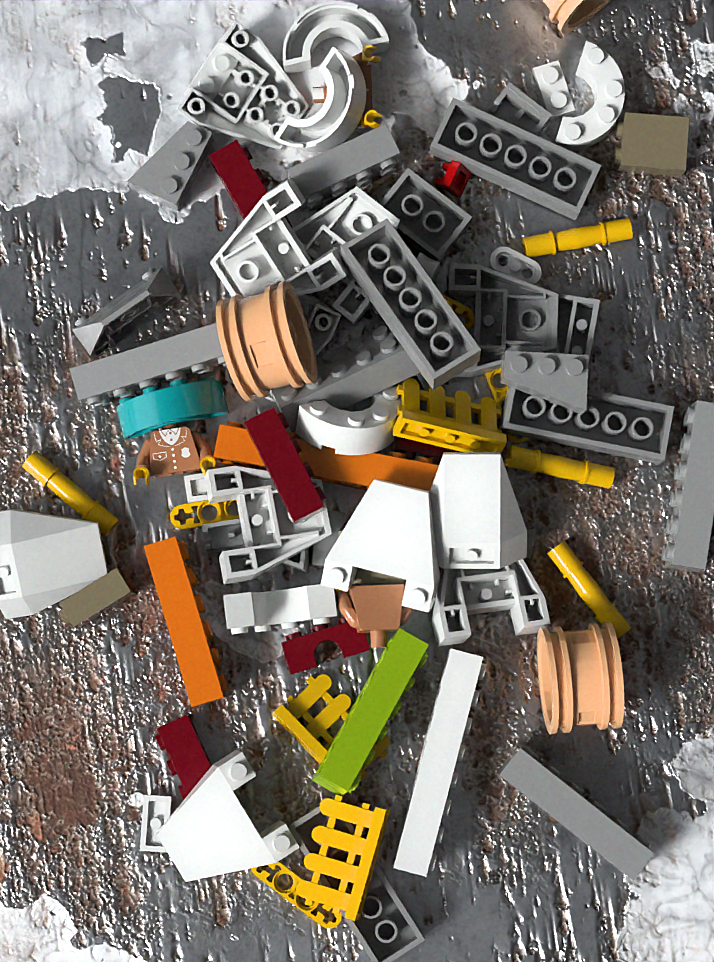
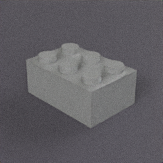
M409 168L405 170L379 203L400 220L397 228V233L400 237L428 258L438 262L442 261L472 221V216Z

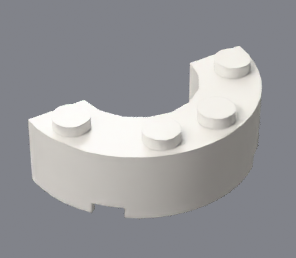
M328 1L314 5L294 20V24L286 34L283 44L284 72L286 75L311 69V56L314 49L320 42L328 38L342 37L351 40L359 47L361 52L367 45L376 46L378 49L372 52V54L389 50L388 35L381 22L371 12L369 13L358 7L357 4L346 1Z
M588 41L584 45L575 75L584 79L591 87L594 104L584 115L574 118L563 117L554 143L572 152L585 150L602 141L610 133L621 113L625 97L624 80L618 65L605 50Z
M332 47L318 69L324 76L327 85V97L323 107L308 119H296L287 116L274 136V139L278 142L307 152H322L344 142L356 129L366 104L365 79L353 57L335 47Z
M397 386L389 387L371 396L368 409L354 412L337 409L329 405L325 400L300 405L296 433L303 440L319 449H322L323 445L336 449V454L365 455L380 451L394 441L393 426L399 415H396V409L399 405L401 406V395L396 394Z
M321 584L277 591L223 595L227 629H231V634L248 633V628L253 627L255 633L271 631L272 625L280 624L282 629L298 628V622L313 620V625L330 623V617L337 616L334 588Z

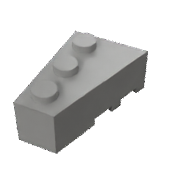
M187 121L127 181L130 189L179 211L214 142L212 132Z
M558 294L557 348L555 353L589 355V380L601 302L598 299Z
M505 350L501 357L500 383L532 396H538L548 400L550 403L566 407L582 415L587 410L589 355Z

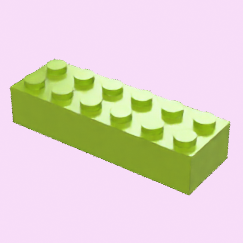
M401 628L392 635L387 643L388 647L382 652L312 778V781L337 795L343 796L347 792L351 793L358 786L362 775L358 774L360 769L368 766L376 751L372 747L383 740L389 729V726L385 725L387 720L390 721L392 717L396 716L403 703L399 701L400 696L403 697L406 692H409L416 679L412 676L413 673H417L419 668L423 667L429 656L425 652L429 644Z

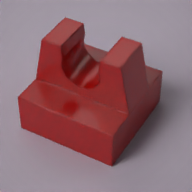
M452 160L451 163H443L441 168L446 173L443 179L436 177L434 182L451 195L461 198L472 174L460 162Z

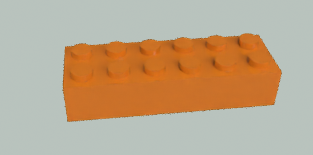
M175 536L145 545L144 550L191 707L226 698L225 692L229 691L230 688L226 675H220L217 665L222 664L220 654L216 647L212 648L210 638H214L210 622H204L202 612H205L206 608L202 595H196L194 586L198 585L194 569L187 566L186 560L190 559V554L184 541L180 542Z

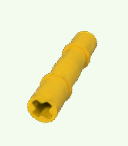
M623 218L607 222L600 221L598 225L575 227L555 233L549 231L548 233L522 237L525 256L532 258L548 254L556 255L558 251L580 249L601 243L604 246L607 243L629 240L633 238V231L630 219Z
M509 445L505 454L504 463L506 467L529 471L532 474L539 472L557 478L576 480L579 484H589L607 489L612 486L615 470L613 467L591 463L588 460L581 462L563 456L541 453L538 449L532 450Z
M34 451L26 459L22 467L41 482L43 487H48L64 503L82 515V520L98 522L100 533L105 537L115 529L120 520L104 508L98 500L94 501L76 483L62 474L59 467L54 466L38 451Z
M565 540L547 553L562 572L563 577L568 578L579 596L595 613V619H598L601 624L603 622L612 623L617 639L632 628L615 607L616 604H611L598 583L582 566L584 563L578 559Z

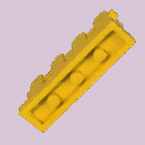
M413 378L404 380L402 385L398 384L396 394L401 395V406L399 405L396 409V415H399L393 426V436L460 452H502L507 443V435L502 434V430L497 429V418L499 419L501 416V409L496 408V402L492 398L483 397L479 404L471 402L470 395L462 390L457 391L452 398L445 396V390L442 386L434 390L431 387L428 391L419 390V383ZM420 400L427 401V412L420 411ZM445 406L453 408V418L446 417ZM471 412L478 414L479 425L472 423Z
M321 674L316 679L310 676L306 680L309 685L295 699L290 695L285 700L289 704L286 708L281 704L271 714L319 764H321L335 739L326 730L339 717L345 721L348 715L346 710L351 705V699L346 694H339L335 699L331 697L327 690L331 687L332 681L326 674ZM321 697L328 705L313 718L307 710ZM300 717L308 723L306 727L298 721ZM387 735L384 736L382 741H379L377 745L374 744L372 747L376 752L369 765L378 756L383 760L388 755L384 751L390 743ZM319 737L327 743L325 747L317 741ZM365 766L364 769L361 768L358 773L362 775V780L368 775L364 771L368 766Z
M336 794L335 799L327 798L320 803L321 813L329 816L327 827L317 826L312 831L313 840L322 845L319 854L310 853L304 858L305 867L314 871L311 881L304 880L297 884L296 892L300 897L306 899L305 905L313 906L314 901L333 907L332 913L339 915L341 910L346 911L344 918L356 921L361 917L390 810L383 807H375V810L371 811L369 810L371 804L363 803L362 808L342 802L344 796ZM337 819L357 824L354 835L334 829ZM364 827L369 828L367 839L362 838ZM329 846L349 852L347 861L343 862L327 857ZM356 855H361L359 866L354 865ZM321 874L341 879L339 890L319 884ZM349 882L354 883L351 894L346 892Z

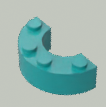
M214 376L205 377L198 380V382L186 383L185 379L169 383L170 387L159 390V386H153L143 389V395L119 400L120 405L116 409L124 440L148 435L156 429L184 421L206 420L229 414L222 382L216 381Z

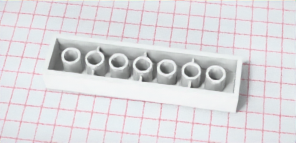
M448 649L394 855L393 868L425 877L428 870H434L437 859L436 853L433 852L435 843H441L444 827L440 825L442 815L448 816L451 800L447 798L449 788L455 789L458 773L454 771L456 761L461 762L464 755L465 745L461 744L463 734H469L473 719L468 717L470 707H476L480 692L475 690L477 680H483L487 664L482 663L483 657Z

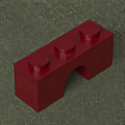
M345 618L338 619L339 625L328 628L326 623L312 627L313 633L302 636L301 631L286 635V641L281 642L290 674L318 667L315 660V650L320 643L325 641L335 642L340 647L343 658L369 651L370 648L365 633H358L357 629L351 627Z

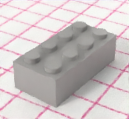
M384 124L287 169L288 178L292 177L306 199L300 206L301 210L303 211L308 208L309 211L321 207L324 204V200L331 197L334 200L338 199L352 187L362 188L372 182V178L380 174L382 177L394 173L397 170L396 167L399 166L400 151L387 124Z

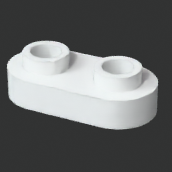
M504 246L495 249L491 254L490 267L492 270L533 285L538 283L541 277V268L536 261ZM500 258H506L508 264L506 266L499 265L498 260ZM529 270L532 273V277L524 278L522 272Z

